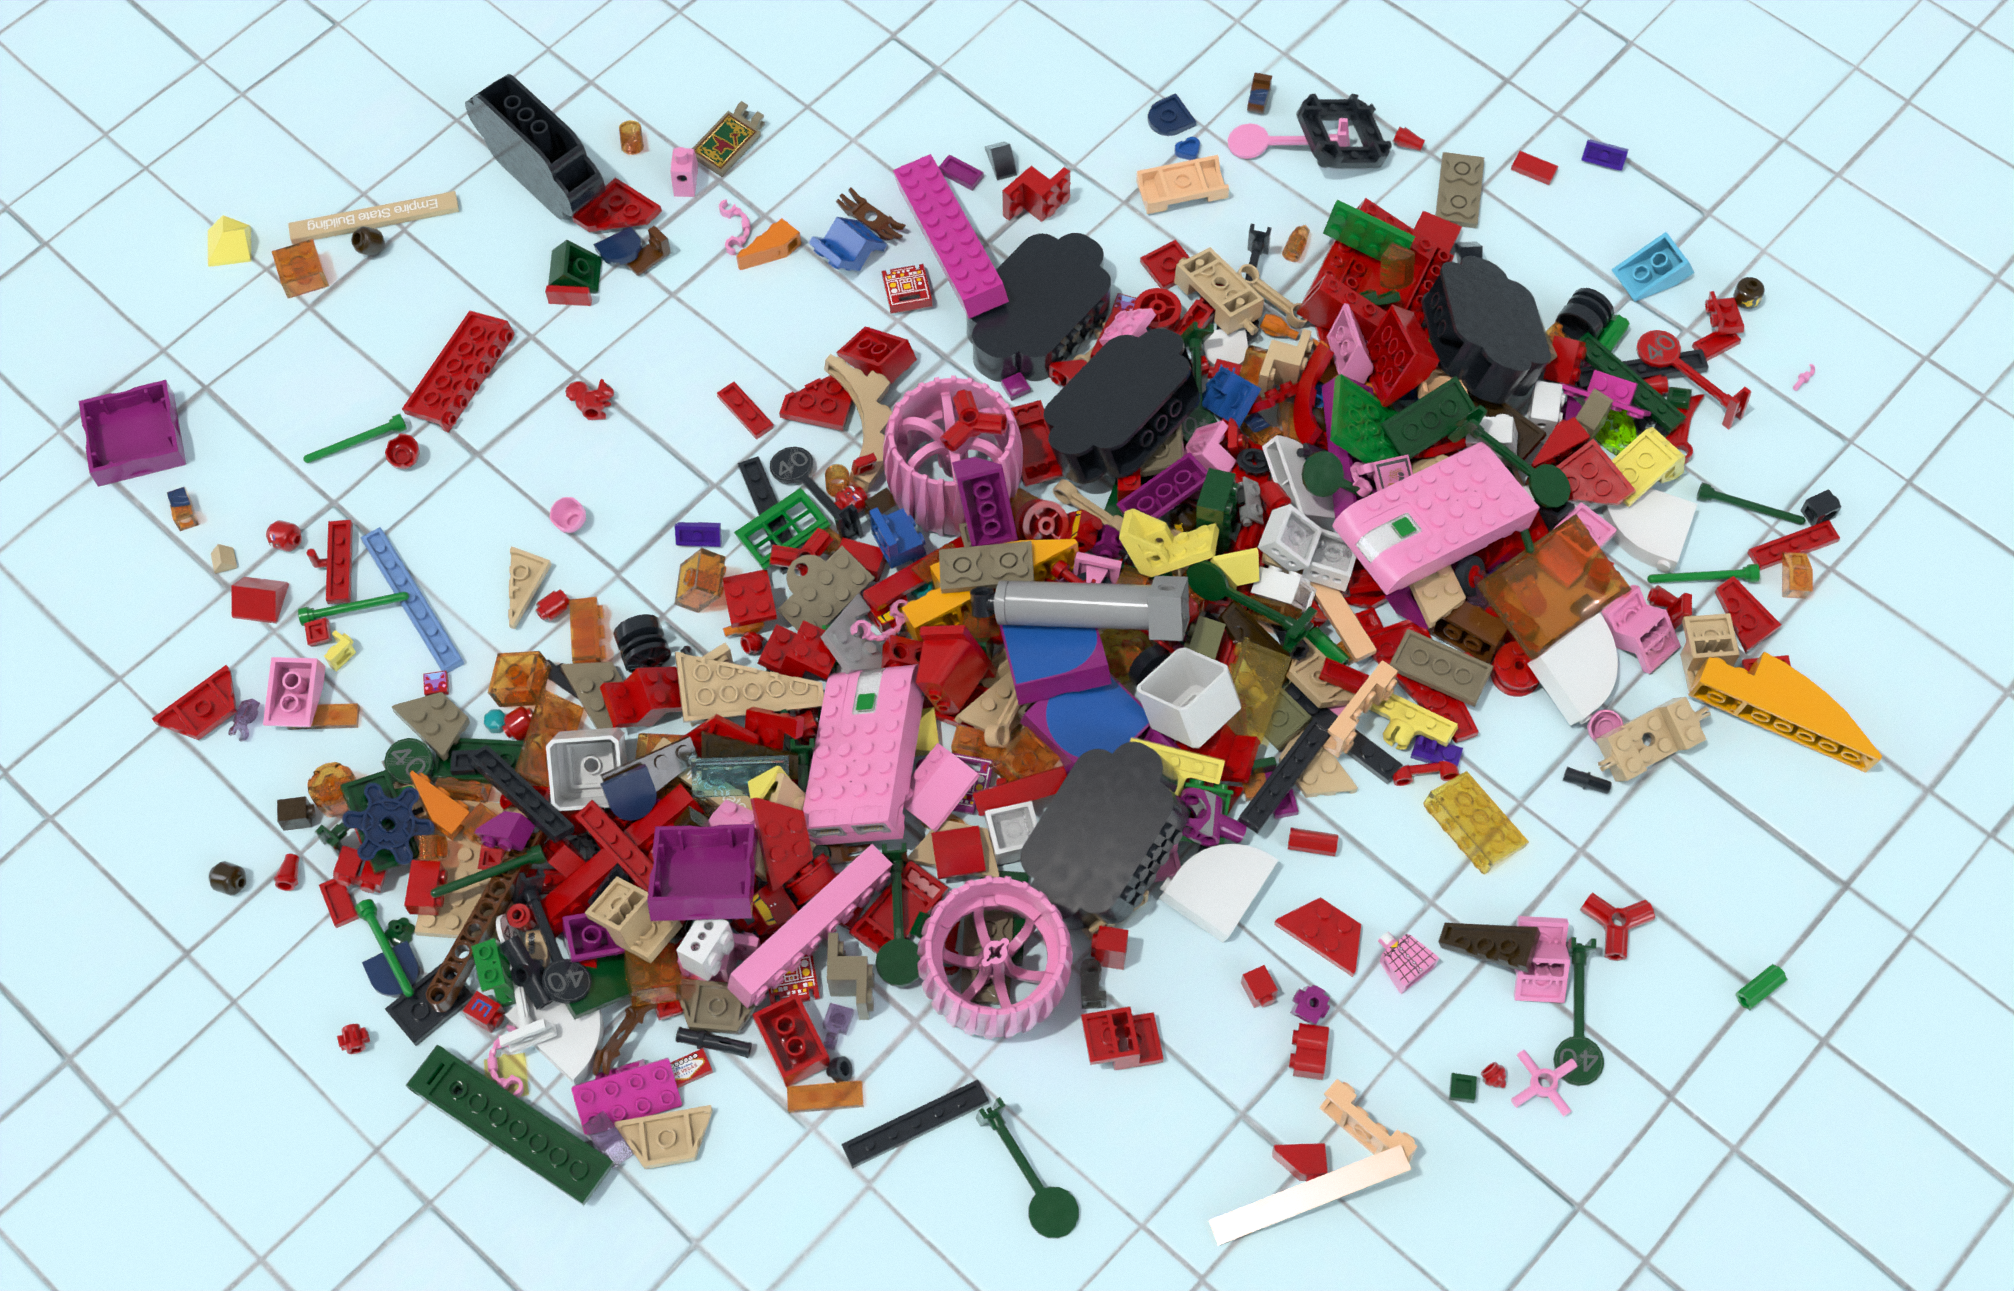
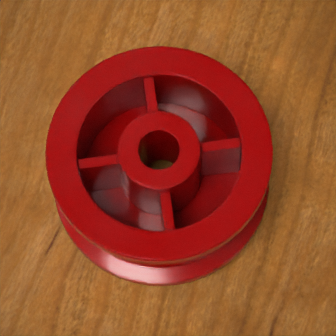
M1151 288L1145 290L1135 300L1134 310L1152 308L1156 316L1147 326L1150 330L1162 328L1173 331L1181 321V302L1173 292L1167 289Z
M1042 499L1030 500L1022 505L1016 514L1014 522L1019 540L1065 539L1069 529L1068 516L1065 510L1056 502Z
M1513 641L1503 645L1497 651L1491 664L1494 666L1490 674L1492 682L1501 692L1509 696L1522 697L1531 694L1539 686L1540 681L1527 663L1541 654V652L1533 645L1522 641Z
M821 853L812 860V863L806 864L797 874L785 882L786 885L784 887L786 889L790 888L798 899L797 905H801L817 895L840 874V872L836 873L827 861L829 859L828 855L825 856L824 853Z

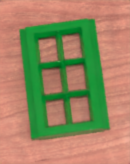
M799 488L734 533L759 566L766 571L773 566L769 565L770 553L763 557L758 551L759 547L773 539L779 546L798 549L808 541L817 528L825 531L831 527V524L803 489ZM802 502L808 510L792 519L787 511ZM811 513L817 521L802 531L796 522ZM783 514L788 523L773 533L767 524ZM792 526L798 534L782 544L777 535ZM764 528L769 536L754 545L748 537Z

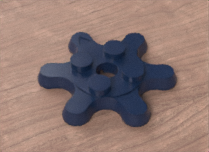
M369 783L364 789V795L368 800L367 809L362 812L353 810L345 812L342 817V823L347 828H355L363 832L365 839L357 850L358 857L361 860H372L378 851L387 849L393 853L397 863L407 865L413 859V853L409 848V840L413 836H430L434 832V824L428 819H418L414 816L412 807L419 799V793L415 788L407 787L399 797L388 798L384 795L379 784ZM385 819H390L394 822L395 828L387 831L382 827L381 822Z

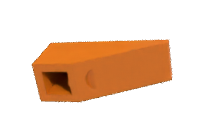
M781 218L776 223H773L761 236H757L748 247L743 248L736 256L738 269L744 270L786 258L801 245L800 232Z
M411 771V781L419 793V798L430 821L433 822L434 828L453 841L471 819L470 812L468 811L469 807L460 800L455 802L451 799L449 792L440 786L436 788L430 784L431 780L423 773L417 774Z

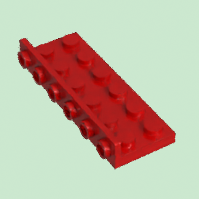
M469 310L402 407L403 412L406 415L440 424L444 432H449L468 406L474 394L479 390V387L487 375H489L508 344L512 341L515 333L509 322Z

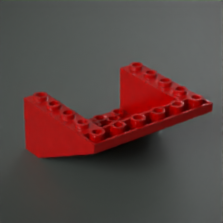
M1365 198L1357 209L1415 236L1401 269L1398 270L1334 239L1296 314L1313 325L1331 330L1344 303L1349 304L1360 326L1364 340L1369 341L1391 305L1414 312L1420 325L1422 324L1425 317L1421 299L1425 293L1429 292L1438 278L1442 265L1446 262H1452L1454 255ZM1372 289L1376 291L1377 295L1395 290L1399 292L1401 300L1389 304L1375 305L1358 293Z

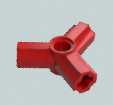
M965 389L957 391L956 395L953 396V401L959 420L940 437V440L948 450L953 452L970 437L978 436L981 433L1003 435L1007 429L1006 414L979 412L971 391H966Z
M817 528L801 549L772 545L769 565L789 568L791 563L802 555L820 557L834 539L826 531ZM799 564L795 568L800 576H805L808 573V567L804 564Z
M1593 892L1580 909L1581 912L1604 927V957L1614 961L1627 958L1628 930L1654 921L1656 918L1651 903L1646 899L1625 908H1615ZM1612 919L1619 920L1622 926L1615 925Z

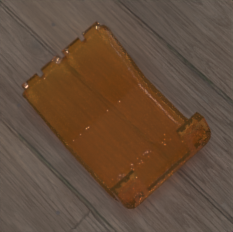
M1577 514L1533 543L1535 551L1532 554L1527 553L1526 550L1522 551L1478 583L1480 592L1530 659H1536L1582 622L1615 599L1632 590L1589 534V530Z

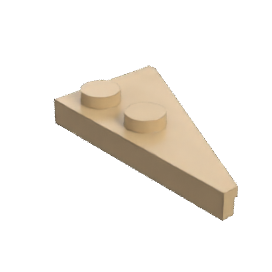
M511 546V566H509L510 609H508L509 627L516 629L552 564L548 559Z

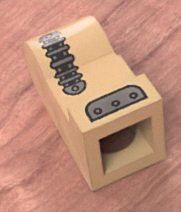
M540 930L526 931V949L531 958L538 959L545 969L550 964V954Z

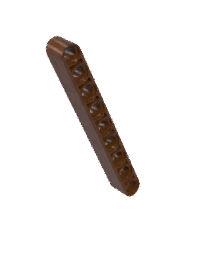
M541 830L532 833L524 848L531 850L530 847L538 844L542 848L548 837ZM511 849V851L505 853L500 864L525 855L527 852L521 854L519 850ZM531 863L518 867L513 874L504 872L490 879L426 991V998L436 1012H445L453 1005L475 966L471 946L490 940L496 929L497 917L505 914L512 901L519 873L524 872L526 876L532 866ZM499 889H505L501 895H495ZM490 909L493 910V912L490 915L483 916L485 911ZM477 930L481 931L480 935H478L477 937H471L473 932ZM469 952L467 957L459 958L461 953ZM457 973L455 978L447 980L449 974ZM445 994L442 1000L434 1001L438 995Z

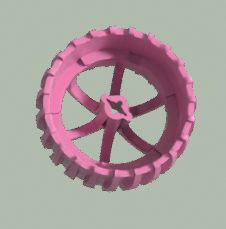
M951 375V378L939 379V377H935L934 381L925 384L923 382L919 383L917 388L911 392L908 390L904 393L902 400L894 405L892 415L889 416L885 430L883 464L887 484L899 509L904 508L906 514L911 515L915 523L921 526L924 531L928 532L930 530L938 533L939 536H944V534L955 535L956 537L961 536L959 524L965 523L952 462L967 459L968 450H978L989 456L993 462L1002 464L1010 505L1016 496L1021 480L1023 448L1020 430L1009 404L1004 402L998 391L995 393L988 384H980L970 377L968 379H961ZM963 389L971 391L979 412L1006 414L1007 429L1003 435L981 433L978 436L970 437L953 452L948 450L940 440V437L959 420L953 401V396L956 395L957 391ZM933 438L934 442L928 443L927 445L919 449L909 459L908 463L906 464V460L909 457V453L913 449L916 450L919 447V444L923 443L924 441L929 442ZM938 454L939 467L943 468L944 473L952 477L953 481H944L941 478L939 480L931 479L926 474H919L918 469L930 456Z
M985 876L983 879L966 881L961 887L953 888L949 891L946 898L935 905L932 909L931 917L925 921L921 933L923 937L919 940L917 955L921 958L917 963L918 973L921 979L924 980L922 988L926 997L933 999L931 1004L934 1010L939 1015L943 1014L946 1017L947 1023L952 1027L957 1026L964 1030L965 1034L984 1036L985 1039H992L994 1037L1011 1038L1016 1033H1025L1031 1030L1037 1023L1043 1022L1051 1014L1053 1008L1061 1001L1070 980L1073 959L1069 930L1065 922H1063L1058 908L1049 902L1048 897L1042 891L1038 892L1025 881L1022 883L1008 876H1005V878ZM984 910H1003L1004 912L1015 913L1026 920L1021 931L1010 943L1007 938H1003L1001 941H991L986 929L983 912ZM969 914L973 917L982 949L978 956L974 957L958 955L945 948V940L953 926L961 918ZM1036 928L1042 935L1047 950V966L1045 971L1026 970L1014 965L1011 957L1023 946ZM993 955H996V956L999 957V958L994 957L993 959H992V958L990 959V957L993 956ZM943 962L957 967L979 970L972 984L960 994L950 985ZM1005 975L1039 985L1028 997L1011 1005L1005 985ZM990 979L993 981L1001 1007L999 1009L971 1002Z

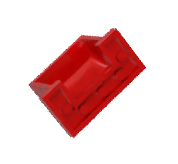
M965 625L921 626L919 635L924 641L916 684L941 715L958 714L982 678H996L997 669Z

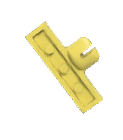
M1392 694L1387 702L1383 700L1379 706L1373 703L1369 709L1390 720L1383 732V739L1390 746H1393L1395 742L1398 743L1396 747L1398 750L1407 749L1413 737L1417 734L1435 740L1437 743L1447 747L1458 729V724L1396 694Z
M1131 737L1130 742H1140L1147 745L1174 767L1178 776V785L1175 791L1177 796H1181L1187 778L1220 784L1225 760Z

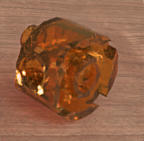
M325 763L316 768L312 778H309L307 783L308 793L319 811L326 817L343 816L349 809L340 785L356 780V777L349 767L343 766L341 763Z

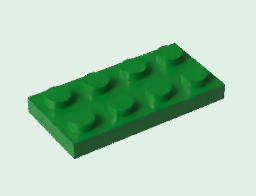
M1338 199L1333 206L1323 234L1398 270L1401 269L1415 239V236Z

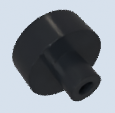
M845 1056L833 1058L826 1069L827 1076L837 1083L850 1080L853 1073L851 1062Z

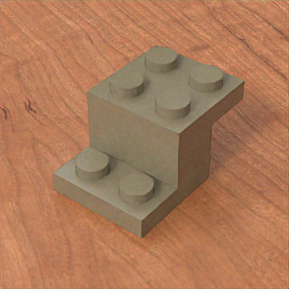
M828 933L827 984L830 997L856 996L859 1020H869V1011H874L872 988L875 985L873 965H869L867 956H846L844 941L839 940V934Z

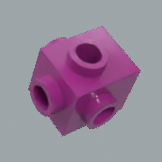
M1108 524L1103 525L1098 530L1094 547L1089 551L1097 556L1109 559L1120 557L1118 555L1119 550L1123 549V544L1119 539L1120 532Z
M1313 984L1311 987L1299 988L1292 1001L1295 1004L1290 1013L1308 1024L1316 1025L1319 1018H1324L1330 1008V1005L1327 1003L1330 998L1324 995L1325 990Z

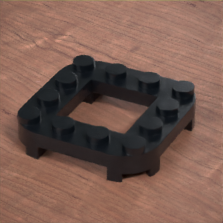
M1316 93L1310 94L1303 101L1296 112L1297 119L1312 154L1317 159V164L1320 167L1336 169L1379 168L1383 165L1389 155L1392 144L1391 141H1384L1373 117L1376 108L1372 103L1367 105L1362 100L1357 99L1358 94L1352 93L1348 99H1318ZM1339 118H1348V120L1352 121L1363 147H1339L1337 141L1330 140L1322 121H1339Z

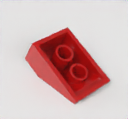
M866 326L836 352L840 358L854 368L861 370L865 376L874 371L877 374L884 375L890 384L894 383L917 360L908 339Z
M1575 417L1567 421H1560L1531 466L1537 468L1544 464L1559 465L1587 444L1590 435ZM1527 477L1525 486L1529 485V477Z

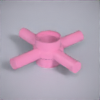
M1525 1049L1519 1052L1517 1057L1532 1077L1530 1079V1086L1511 1099L1512 1104L1517 1108L1535 1095L1541 1098L1549 1097L1563 1117L1567 1116L1571 1109L1556 1090L1558 1080L1577 1067L1576 1062L1570 1059L1553 1071L1547 1068L1539 1069ZM1538 1079L1547 1080L1550 1087L1541 1086Z

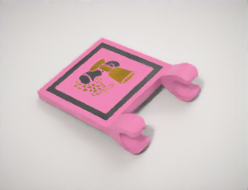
M1409 455L1356 467L1358 475L1373 472L1377 492L1413 475Z

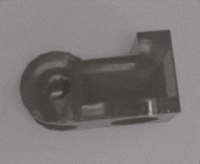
M1086 959L1080 967L1081 1009L1106 1008V991H1099L1102 967L1096 959Z

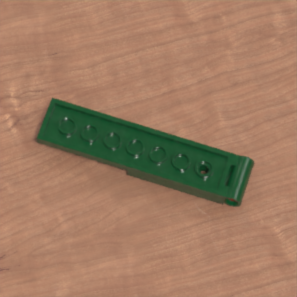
M439 1045L435 1046L405 1085L411 1092L421 1097L428 1104L504 1155L507 1154L583 1206H585L615 1164L613 1160ZM458 1090H463L461 1094L456 1095Z

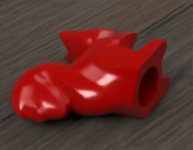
M600 379L598 388L595 390H589V386L583 381L572 382L565 390L566 397L570 401H575L576 407L588 420L606 419V413L602 410L604 407L611 406V402L606 400H610L614 396V390L603 379Z

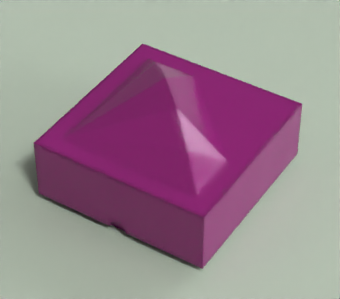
M1021 372L1001 380V385L1011 401L1031 392V388Z

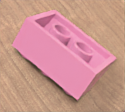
M1344 303L1327 335L1331 351L1334 352L1333 358L1338 374H1343L1364 384L1368 376L1373 372V363L1371 362L1360 326L1349 304Z
M937 743L911 776L909 795L905 797L904 808L936 832L980 775L949 750Z

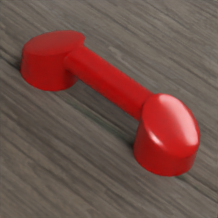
M1439 761L1437 763L1405 765L1395 772L1393 781L1396 786H1405L1413 782L1412 775L1439 772L1443 781L1454 780L1460 774L1455 764Z

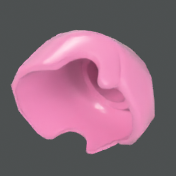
M562 497L551 507L550 520L560 531L573 533L579 530L586 521V510L575 498Z
M1599 710L1588 721V734L1596 742V738L1623 725V721L1612 710Z

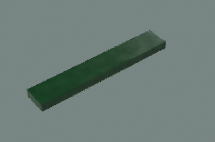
M1589 332L1577 340L1586 343L1587 351L1584 360L1597 371L1638 384L1632 401L1641 409L1650 411V417L1666 431L1671 433L1685 421L1686 416Z

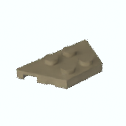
M612 662L560 665L562 672L595 728H613L600 686L605 682H624Z
M442 692L392 706L393 712L426 742L443 761L448 759L449 749L453 744L456 745L461 734L470 724L468 716Z
M673 979L688 1028L691 1030L701 1031L702 1029L707 1032L739 1034L759 1006L753 1004L747 1009L727 988V982Z

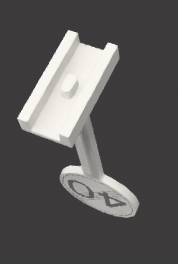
M506 914L497 917L496 930L501 944L516 935H519L522 940L519 930L508 923ZM514 982L513 987L519 1016V1028L499 1036L500 1046L505 1047L508 1045L512 1054L557 1036L555 1026L544 1018L533 1022L529 1013L526 991L524 987H519Z

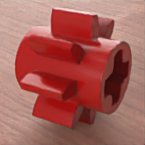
M356 1023L344 1026L341 1029L342 1035L337 1036L339 1047H341L342 1051L346 1050L347 1054H357L366 1049L365 1043L370 1042L366 1028H361L360 1024Z

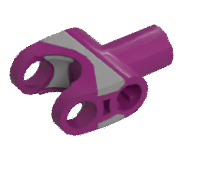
M1198 788L1182 790L1181 799L1195 816V819L1188 818L1186 826L1190 827L1184 828L1183 836L1209 847L1218 845L1220 836L1235 843L1242 841L1247 828L1239 821L1222 814L1223 799Z

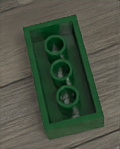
M1209 468L1197 503L1196 529L1203 525L1208 526L1216 523L1219 534L1215 556L1223 555L1225 551L1229 552L1232 542L1230 538L1231 532L1235 533L1238 520H1236L1238 508L1236 506L1238 503L1237 492L1239 484L1235 483V473Z

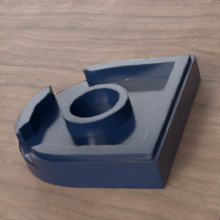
M1176 93L1155 102L1148 112L1147 119L1150 128L1155 133L1163 136L1180 134L1195 127L1197 122Z
M632 227L593 244L596 252L607 264H611V262L620 263V265L630 263L638 257V253L643 248L640 237Z
M645 764L600 784L610 809L621 819L629 821L638 820L646 816L655 804L656 789Z
M408 941L392 947L411 986H414L420 974V968ZM383 952L362 962L370 983L379 994L392 998H397L404 994Z

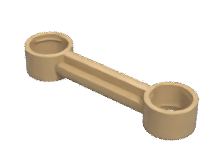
M1244 264L1240 267L1237 273L1241 277L1242 272L1249 274L1253 281H1245L1256 292L1286 313L1287 322L1292 327L1302 328L1305 326L1308 320H1299L1293 314V311L1299 309L1301 303L1293 304L1259 278L1257 268L1253 265Z
M1062 479L1053 488L1054 496L1063 504H1072L1079 510H1086L1099 517L1103 525L1108 524L1118 532L1121 531L1123 522L1121 516L1115 515L1113 517L1079 494L1076 487L1068 480Z
M1015 690L997 723L989 724L985 729L984 738L989 747L1003 748L1010 741L1009 726L1021 706L1018 705Z

